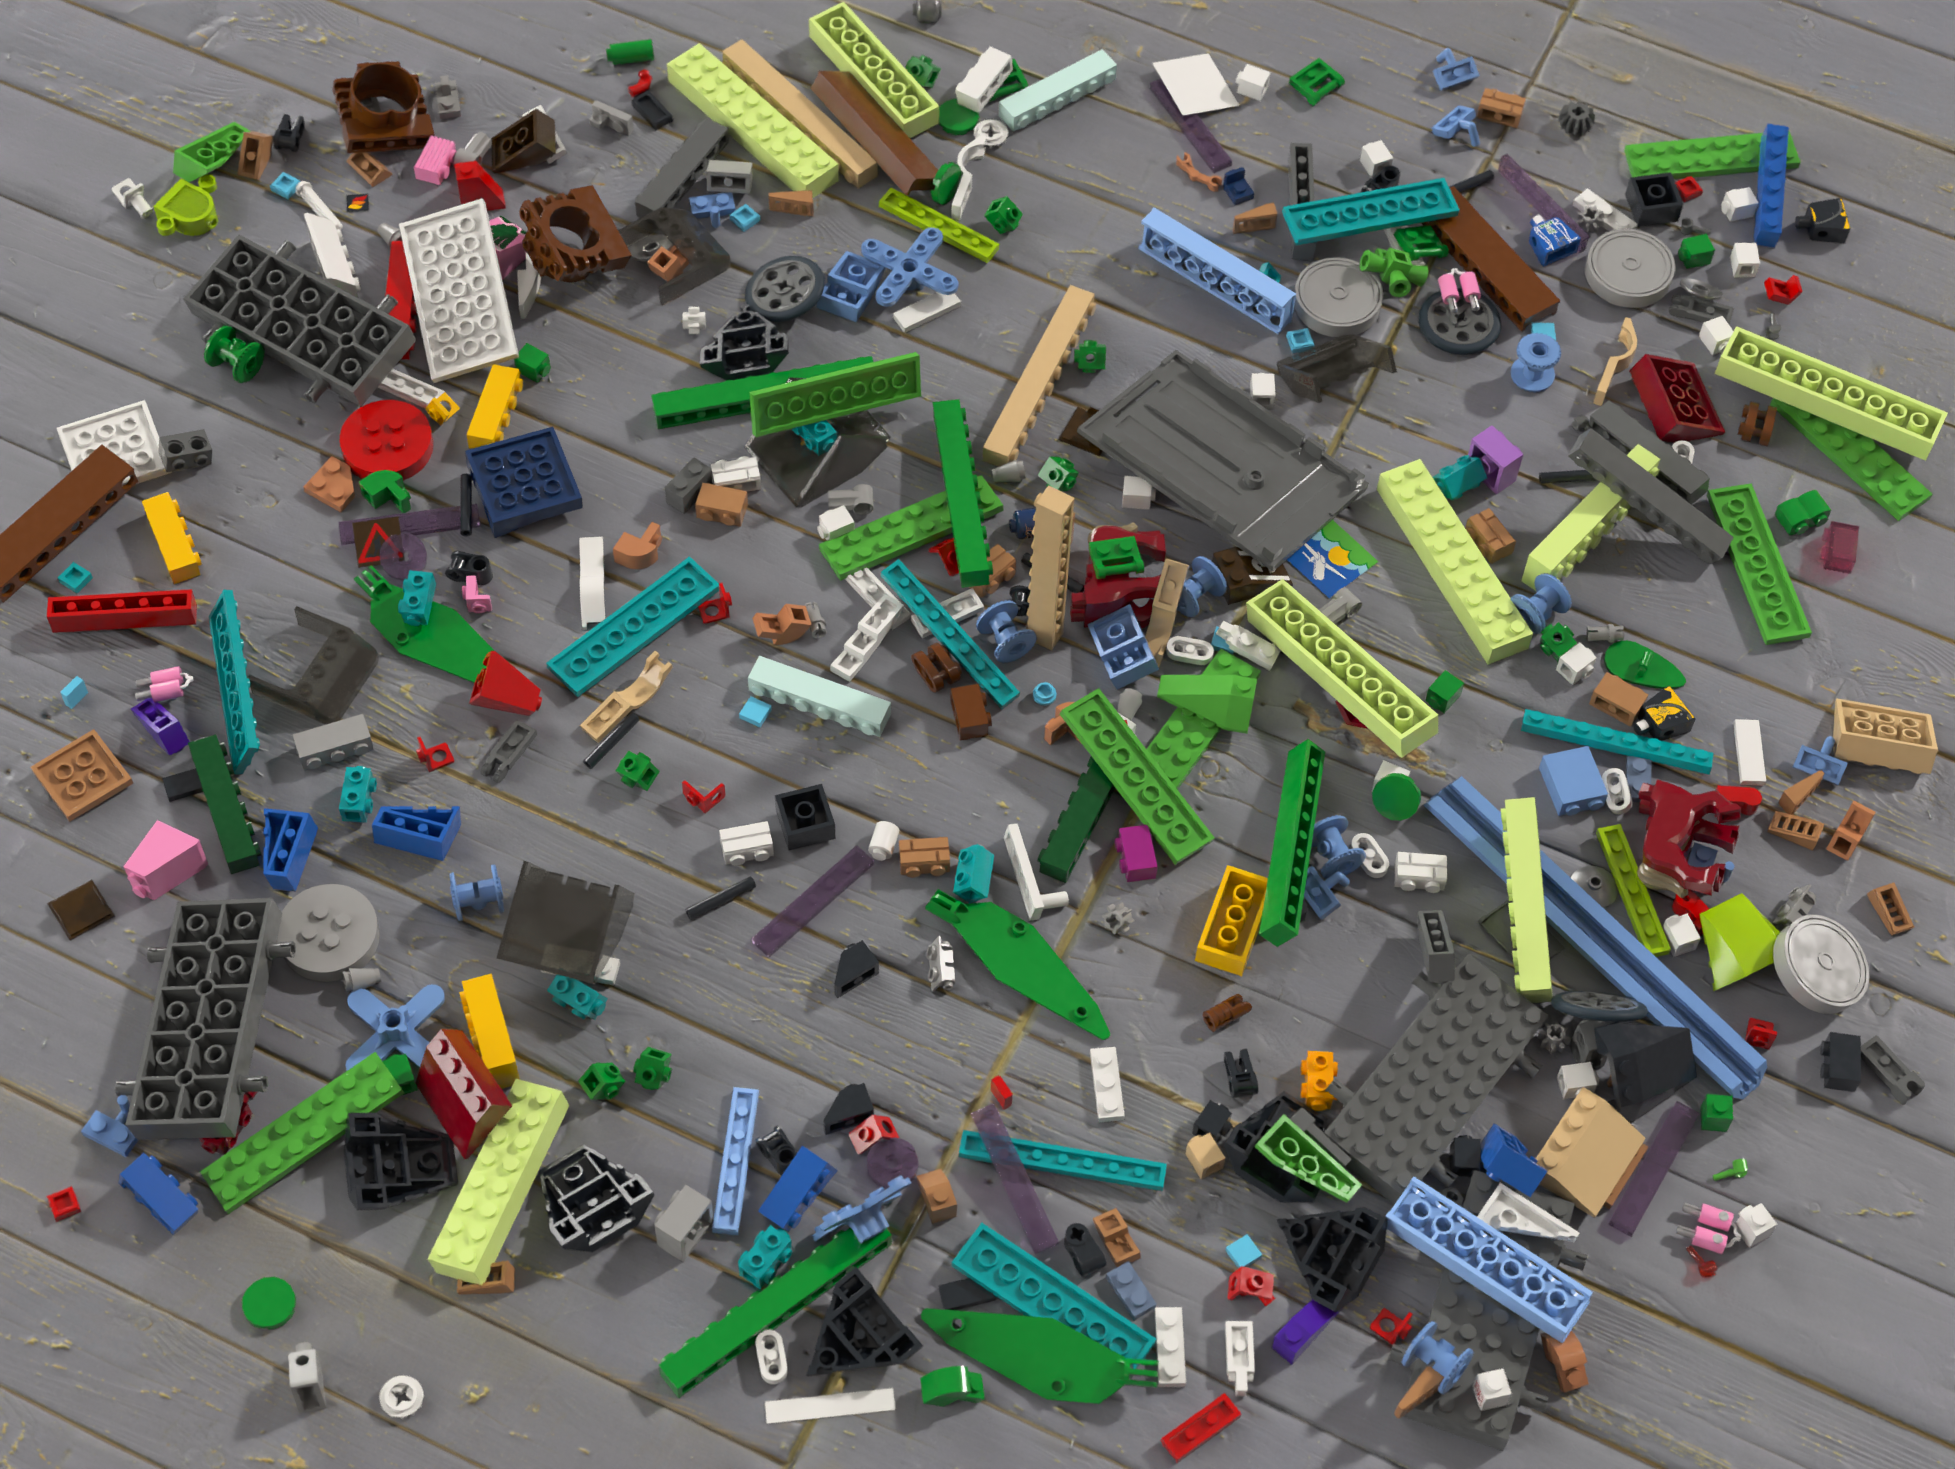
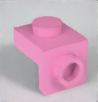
M466 576V585L462 586L463 600L466 599L468 612H491L490 595H478L476 576Z

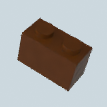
M979 684L951 688L950 702L960 741L988 736V727L992 726L990 712L985 711L984 706H987L985 692L980 691Z

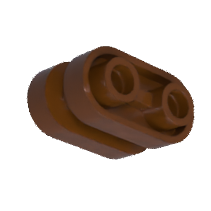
M1750 401L1749 405H1744L1741 417L1745 418V422H1740L1737 435H1741V440L1750 442L1752 436L1759 437L1758 444L1768 446L1777 407L1768 405L1765 412L1758 410L1759 403ZM1756 419L1763 420L1762 429L1754 427Z
M936 642L928 646V655L923 651H918L911 655L916 671L932 692L936 693L944 688V680L950 685L960 680L961 668L956 661L953 662L951 660L949 652L944 645Z

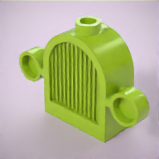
M209 174L201 176L198 180L199 187L181 178L153 206L157 217V229L161 235L169 236L176 230L184 235L198 236L209 232L217 226V213L210 193L217 189L214 176Z

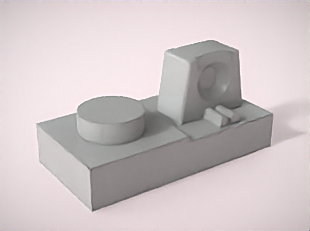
M448 75L440 76L441 82H435L440 119L460 117L461 111L456 80L449 81Z
M594 101L592 104L593 114L589 119L591 126L601 130L607 125L615 131L630 135L633 132L632 115L599 101Z

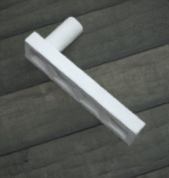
M1018 824L1008 825L1004 840L1030 921L1040 919L1043 909L1068 906L1069 899L1066 891L1040 895Z

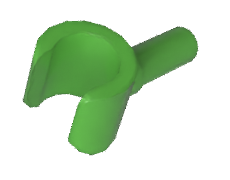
M1746 1159L1734 1160L1732 1162L1733 1169L1712 1175L1713 1180L1717 1181L1732 1176L1736 1178L1745 1177L1748 1170Z

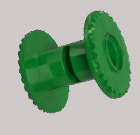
M222 326V328L220 327L210 336L204 349V361L207 365L216 367L224 361L229 362L233 366L232 375L234 380L242 384L247 383V381L249 382L256 376L263 365L265 357L264 348L260 343L253 342L245 346L246 342L236 338V331L230 326Z

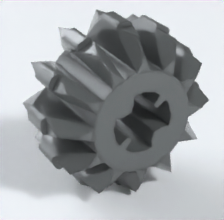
M1570 101L1568 105L1562 107L1561 113H1559L1558 122L1560 123V129H1565L1566 134L1573 133L1574 137L1577 133L1583 136L1586 132H1590L1595 122L1593 108H1588L1587 103L1580 104V101L1577 103Z

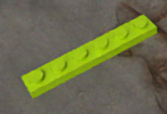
M890 188L879 200L880 208L922 230L927 228L939 229L943 234V241L985 263H988L999 250V243L893 188Z
M1621 824L1598 828L1596 832L1597 838L1638 941L1655 957L1668 955L1671 948L1646 886L1638 877V866Z

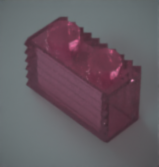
M1831 521L1829 528H1824L1822 541L1826 542V545L1822 547L1820 560H1824L1823 568L1825 570L1828 569L1829 571L1833 570L1847 574L1852 572L1856 562L1859 526Z

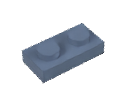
M1627 756L1626 778L1632 802H1641L1639 791L1642 783L1651 784V760Z
M1129 1261L1106 1273V1279L1133 1320L1155 1309L1156 1302Z

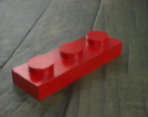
M1224 1393L1163 1436L1161 1443L1178 1463L1241 1417V1412Z

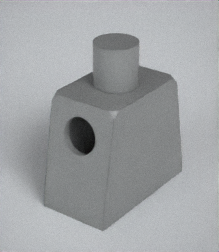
M299 1343L295 1347L296 1352L288 1355L290 1388L299 1413L325 1409L326 1401L322 1368L315 1349H312L310 1343Z

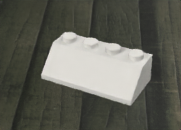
M305 213L304 217L310 242L323 279L359 298L357 291L361 290L358 278H353L352 274H355L352 262H347L346 258H349L346 245L341 246L340 242H343V237L340 229H335L333 221Z

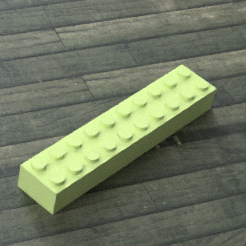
M700 43L667 63L668 81L709 118L727 127L728 134L792 191L812 190L814 198L839 181L838 163Z
M1737 326L1720 357L1715 374L1925 461L1948 414L1938 408Z
M1421 459L1381 473L1377 486L1378 493L1486 663L1491 664L1529 649L1533 632L1510 600L1511 598Z
M1280 580L1246 602L1248 621L1401 758L1438 734V714L1285 580Z

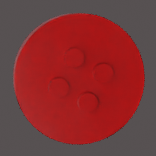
M380 400L358 408L346 419L340 432V447L344 462L350 466L351 472L357 477L364 479L376 471L390 470L400 474L404 481L419 473L429 462L433 452V436L428 419L418 408L403 401Z

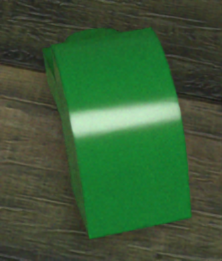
M380 470L359 481L362 496L374 509L391 500L403 514L411 510L409 501L411 496L405 489L403 477L400 474L390 470Z
M951 1366L937 1369L920 1378L923 1404L945 1407L956 1400L974 1403L985 1400L982 1374L969 1372L967 1366Z

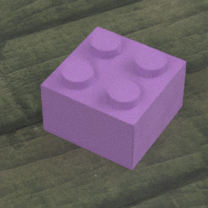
M1492 425L1472 438L1468 453L1470 457L1480 458L1487 475V479L1482 482L1495 494H1498L1516 481L1523 453L1517 446H1514L1507 440L1501 431H1498Z

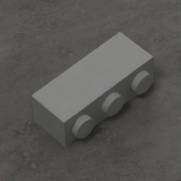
M363 714L293 734L303 770L315 769L323 764L339 762L344 758L362 755L370 750H374Z

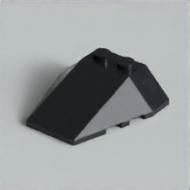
M1614 1022L1594 1028L1597 1051L1608 1056L1615 1099L1607 1102L1628 1122L1636 1120L1697 1077L1689 1028L1627 1024L1623 1022Z
M1285 1091L1265 1104L1258 1112L1250 1115L1247 1120L1236 1125L1224 1147L1235 1174L1278 1202H1313L1320 1188L1274 1165L1254 1147L1283 1115L1291 1119L1301 1108L1305 1109L1315 1119L1314 1124L1323 1133L1327 1130L1326 1117Z
M348 1113L344 1157L348 1197L356 1210H384L458 1184L454 1143L448 1134L425 1127L419 1129L405 1125L406 1122L401 1120L395 1122L381 1118L382 1115L377 1113Z
M584 1144L539 1170L550 1231L560 1246L567 1250L594 1252L639 1225L654 1197V1192L640 1175L629 1173L622 1165L613 1164L607 1160L606 1156Z

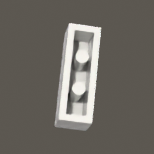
M989 47L985 53H982L977 64L968 71L966 78L956 87L958 104L980 113L1013 70L1012 57L992 47Z

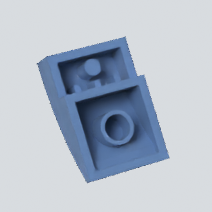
M846 251L828 274L822 296L817 302V308L857 322L873 297L886 267Z
M1130 604L1088 624L1100 657L1116 690L1159 670Z

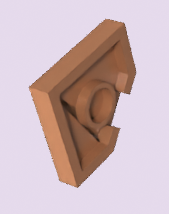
M333 456L327 460L303 487L305 493L339 512H342L355 498L350 466Z

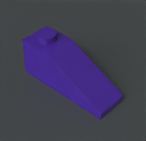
M152 698L146 699L131 708L133 714L169 756L182 751L190 742L179 720L161 704L154 702Z
M1312 1299L1276 1334L1272 1349L1293 1365L1342 1309L1334 1312Z

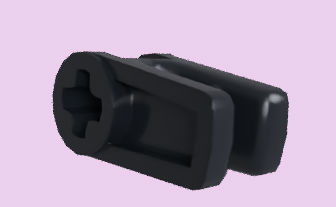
M283 115L279 127L274 133V149L286 148L291 149L293 152L298 151L305 128L303 116H297L291 128L290 115Z
M1242 1049L1239 1053V1065H1241L1242 1072H1238L1232 1052H1224L1223 1060L1231 1097L1237 1098L1239 1094L1246 1093L1258 1094V1081L1252 1068L1248 1050Z

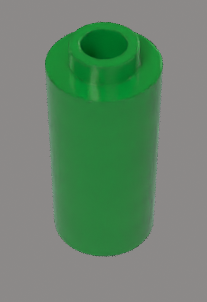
M651 39L609 44L610 49H606L607 61H612V65L654 60Z

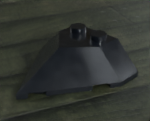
M746 303L740 307L741 312L737 316H732L713 336L714 341L709 346L705 345L700 350V367L726 381L772 373L789 354L788 335L777 331L775 325L758 312L754 313L750 310L749 305Z
M1366 1207L1355 1208V1210L1345 1212L1333 1211L1303 1215L1300 1218L1276 1219L1286 1236L1287 1244L1298 1268L1308 1284L1313 1300L1334 1312H1338L1359 1296L1384 1251L1388 1219Z
M855 1267L834 1286L833 1297L829 1309H827L814 1349L815 1353L812 1363L809 1365L806 1376L903 1364L924 1346L910 1329L902 1324L875 1292L871 1283Z

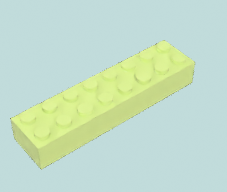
M844 2L809 19V37L840 71H849L909 138L939 124V105Z
M1637 444L1627 456L1656 477L1659 472L1657 467L1660 458ZM1600 482L1529 554L1521 581L1536 591L1535 579L1540 574L1548 573L1559 580L1563 576H1569L1574 565L1577 562L1581 563L1585 559L1590 548L1595 549L1601 537L1604 534L1608 535L1612 531L1617 520L1622 521L1631 506L1625 499L1613 493L1609 487Z
M1535 797L1505 800V808H1501L1503 831H1507L1503 832L1505 854H1509L1505 855L1507 878L1511 877V879H1506L1509 901H1513L1508 903L1511 925H1515L1510 927L1513 949L1517 948L1516 951H1512L1515 973L1519 972V975H1514L1515 989L1531 1003L1551 1002L1553 994Z
M519 1079L515 1080L507 1096L512 1107L489 1133L428 1257V1261L436 1273L472 1284L482 1285L485 1283L491 1271V1264L495 1263L569 1108V1104L560 1090Z

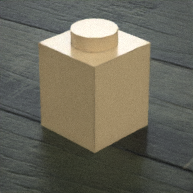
M1210 1133L1204 1136L1197 1135L1188 1142L1185 1155L1200 1179L1223 1169L1225 1156Z

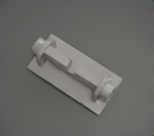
M1810 884L1801 888L1796 887L1789 893L1788 898L1790 899L1777 910V917L1773 921V925L1781 923L1784 925V929L1798 918L1803 917L1798 911L1803 915L1808 914L1816 902V895L1808 892L1811 887Z
M938 936L927 949V959H929L930 963L928 979L931 982L932 992L939 986H943L945 990H951L955 984L954 967L945 966V964H953V947L948 941L941 942V936Z

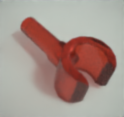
M1691 1245L1686 1248L1698 1264L1701 1277L1708 1278L1716 1275L1715 1271L1718 1268L1714 1260L1704 1262L1703 1258L1700 1257Z

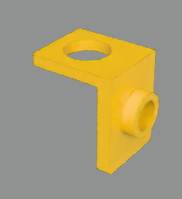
M446 392L437 399L434 397L425 408L429 416L434 421H437L440 426L460 409ZM440 402H447L451 407L450 412Z

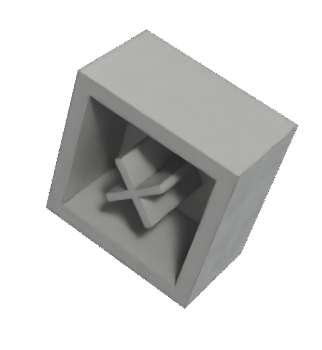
M687 1185L681 1191L678 1190L674 1193L670 1200L671 1205L665 1212L661 1211L654 1222L658 1246L682 1262L685 1261L712 1225L714 1219L712 1201Z

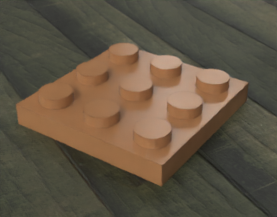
M94 729L30 767L33 774L69 822L133 784L132 778Z

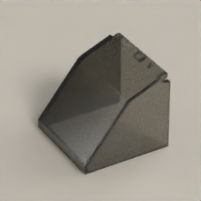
M789 377L786 383L793 382V381H798V380H802V379H806V378H792V377ZM864 410L828 419L829 424L837 432V439L829 452H825L820 456L813 449L810 450L801 435H797L792 428L755 437L752 434L744 448L752 457H756L757 463L794 506L803 507L828 493V490H833L862 473L888 447L886 443L890 440L891 436L881 425L874 431L879 423L869 411Z
M523 861L496 958L595 984L621 940L633 908L635 893L615 884L612 896L609 897L610 887L593 882L590 883L588 891H586L587 881L568 876L566 884L563 885L564 875L546 871L530 862Z

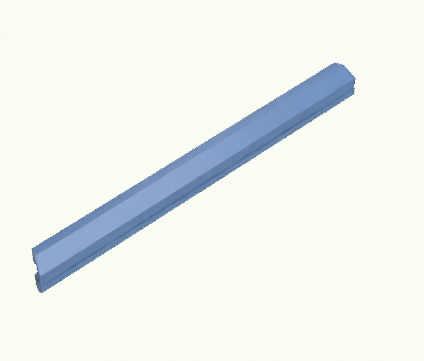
M1461 776L1427 800L1424 806L1507 884L1506 879H1511V877L1507 878L1505 855L1509 854H1505L1503 832L1507 831H1503L1501 812ZM1540 850L1546 921L1626 997L1643 1003L1648 1010L1646 1016L1657 1026L1689 1028L1695 1062L1733 1098L1745 1099L1751 1091H1754L1760 1085L1767 1069V1060Z

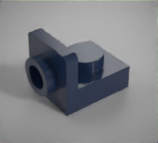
M1244 167L1232 169L1224 174L1223 188L1234 205L1254 199V192L1245 180Z

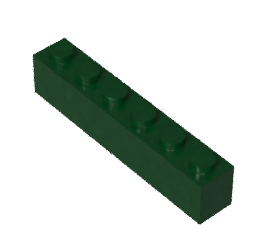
M216 734L188 742L230 874L260 866L257 856L262 854L258 842H252L251 836L255 835L251 821H245L244 816L248 815L244 801H238L237 796L241 795L238 782H232L230 776L235 774L231 762H225L224 756H228L224 742L219 743Z
M1092 756L1087 764V767H1089L1087 773L1083 772L1078 780L1077 786L1079 788L1077 792L1072 791L1067 804L1069 807L1067 811L1062 810L1059 816L1057 830L1052 829L1047 842L1049 845L1047 849L1043 848L1037 860V862H1040V873L1067 883L1116 788Z

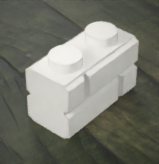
M743 456L738 460H719L714 464H710L713 485L747 492L761 489V479L756 457Z
M768 821L719 830L725 865L739 866L748 860L765 861L770 856H774Z
M1397 853L1395 860V887H1401L1405 891L1426 889L1430 893H1436L1440 890L1444 891L1447 882L1446 855Z

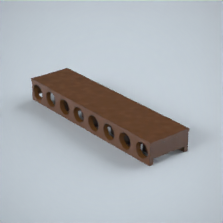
M819 71L811 90L903 193L909 195L911 191L929 190L931 192L934 190L933 180L938 169L849 71Z
M1454 186L1449 188L1460 210L1458 216L1422 222V224L1432 227L1442 245H1447L1449 254L1466 272H1473L1475 274L1478 285L1521 332L1525 331L1528 325L1549 314L1555 315L1560 299ZM1437 226L1440 228L1442 236L1439 234ZM1453 242L1455 250L1452 248L1450 243ZM1463 254L1466 256L1468 264L1465 262ZM1477 271L1481 273L1482 279L1478 276ZM1490 283L1494 287L1495 293L1491 290ZM1504 300L1507 301L1509 308L1504 304ZM1517 313L1521 316L1522 322L1519 321Z
M101 444L0 534V601L4 603L138 483L134 468ZM129 476L130 480L128 483L122 486L124 479ZM113 491L112 497L105 501L106 496ZM96 506L95 512L88 516L89 511ZM79 521L77 529L71 531L73 525ZM62 537L61 543L54 547L56 540ZM45 552L44 558L36 562L38 557ZM25 568H28L27 573L23 577L19 578L20 573ZM10 583L8 591L2 593L3 588Z

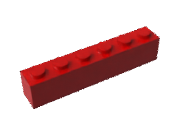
M392 241L385 296L387 294L390 297L393 296L398 304L389 315L410 326L412 333H416L414 315H418L403 241ZM415 342L400 360H410V351H414Z
M192 589L48 597L47 620L53 633L196 625L197 603Z

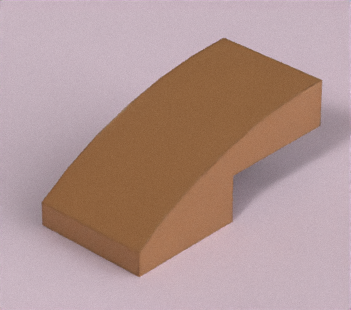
M1116 1208L1093 1218L1095 1227L1116 1267L1128 1261L1131 1263L1141 1258L1139 1249L1128 1233V1226Z

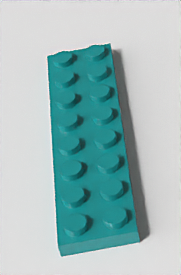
M1445 178L1284 206L1282 214L1297 246L1458 216L1460 210Z
M689 556L546 663L547 669L576 697H579L719 591V583Z
M223 589L209 615V623L231 764L234 774L239 775L243 774L247 766L251 764L254 754L259 751L260 741L259 738H256L255 730L257 723L252 713L253 699L249 695L250 680L246 676L247 660L243 657L244 641L240 639L241 623L237 619L236 614L238 605L237 601L234 600L233 590Z
M982 1222L952 1261L951 1266L978 1283L1024 1316L1054 1318L1126 1358L1144 1359L1156 1343V1338ZM1133 1364V1369H1137L1139 1367V1365Z

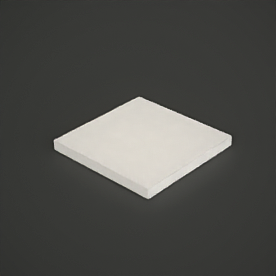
M145 400L57 428L71 470L103 444L134 468L138 483L172 473H166L158 452L159 436ZM129 476L124 479L122 486L128 483L130 480Z

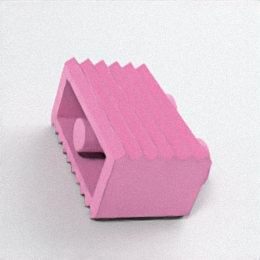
M430 136L414 166L416 179L441 185L443 179H447L451 163H454V157L457 152L455 143Z

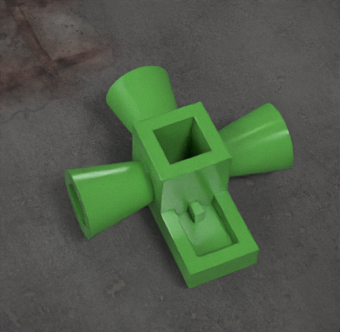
M1377 248L1375 253L1366 250L1360 260V270L1379 272L1381 281L1390 285L1389 291L1394 297L1407 295L1411 290L1410 282L1418 287H1422L1428 277L1427 266L1412 265L1409 253L1397 249L1388 248L1386 251Z

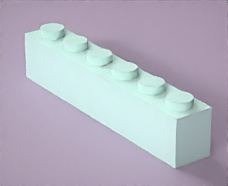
M1102 49L999 101V117L1013 132L1024 128L1037 119H1042L1045 115L1077 101L1082 96L1092 93L1106 84L1112 83L1116 80L1117 64Z
M762 656L758 657L748 676V689L757 696H765L777 703L794 706L802 712L808 711L822 719L839 722L844 727H853L861 730L867 735L880 737L891 716V702Z

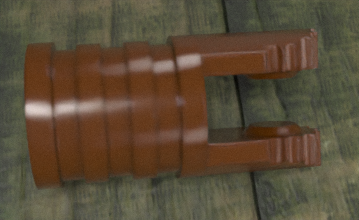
M1236 994L1215 1005V1007L1204 1011L1203 1019L1207 1027L1212 1032H1215L1224 1027V1025H1228L1230 1022L1246 1015L1252 1010V1006L1247 1001L1243 1002L1240 994Z

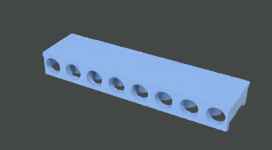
M1154 207L1142 220L1141 224L1144 225V231L1139 250L1276 334H1279L1292 322L1296 293ZM1150 242L1155 250L1148 248L1147 243ZM1168 253L1171 260L1166 259L1164 254ZM1185 263L1189 271L1184 270L1182 264ZM1203 274L1207 282L1202 281L1199 276ZM1221 285L1225 293L1218 291L1217 286ZM1238 296L1242 303L1236 302L1235 297ZM1256 306L1260 314L1254 313L1252 308ZM1273 317H1279L1280 324L1274 325L1271 323L1270 319Z
M1414 1176L1393 1208L1385 1216L1388 1219L1387 1229L1562 1344L1590 1303L1592 1291ZM1416 1187H1418V1188H1420L1421 1190H1423L1424 1193L1420 1192ZM1461 1216L1465 1217L1469 1222L1465 1221ZM1483 1230L1488 1232L1492 1237L1484 1233ZM1505 1245L1511 1247L1514 1251L1510 1250ZM1528 1260L1533 1261L1537 1266L1533 1265ZM1551 1275L1556 1276L1560 1281L1556 1280ZM1574 1290L1579 1291L1580 1293L1583 1294V1296L1579 1295V1294H1578L1577 1292H1575Z

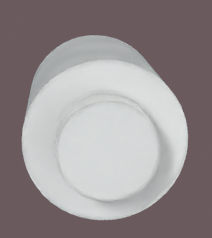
M886 821L876 823L868 848L873 858L883 861L892 857L899 834V828L895 824Z

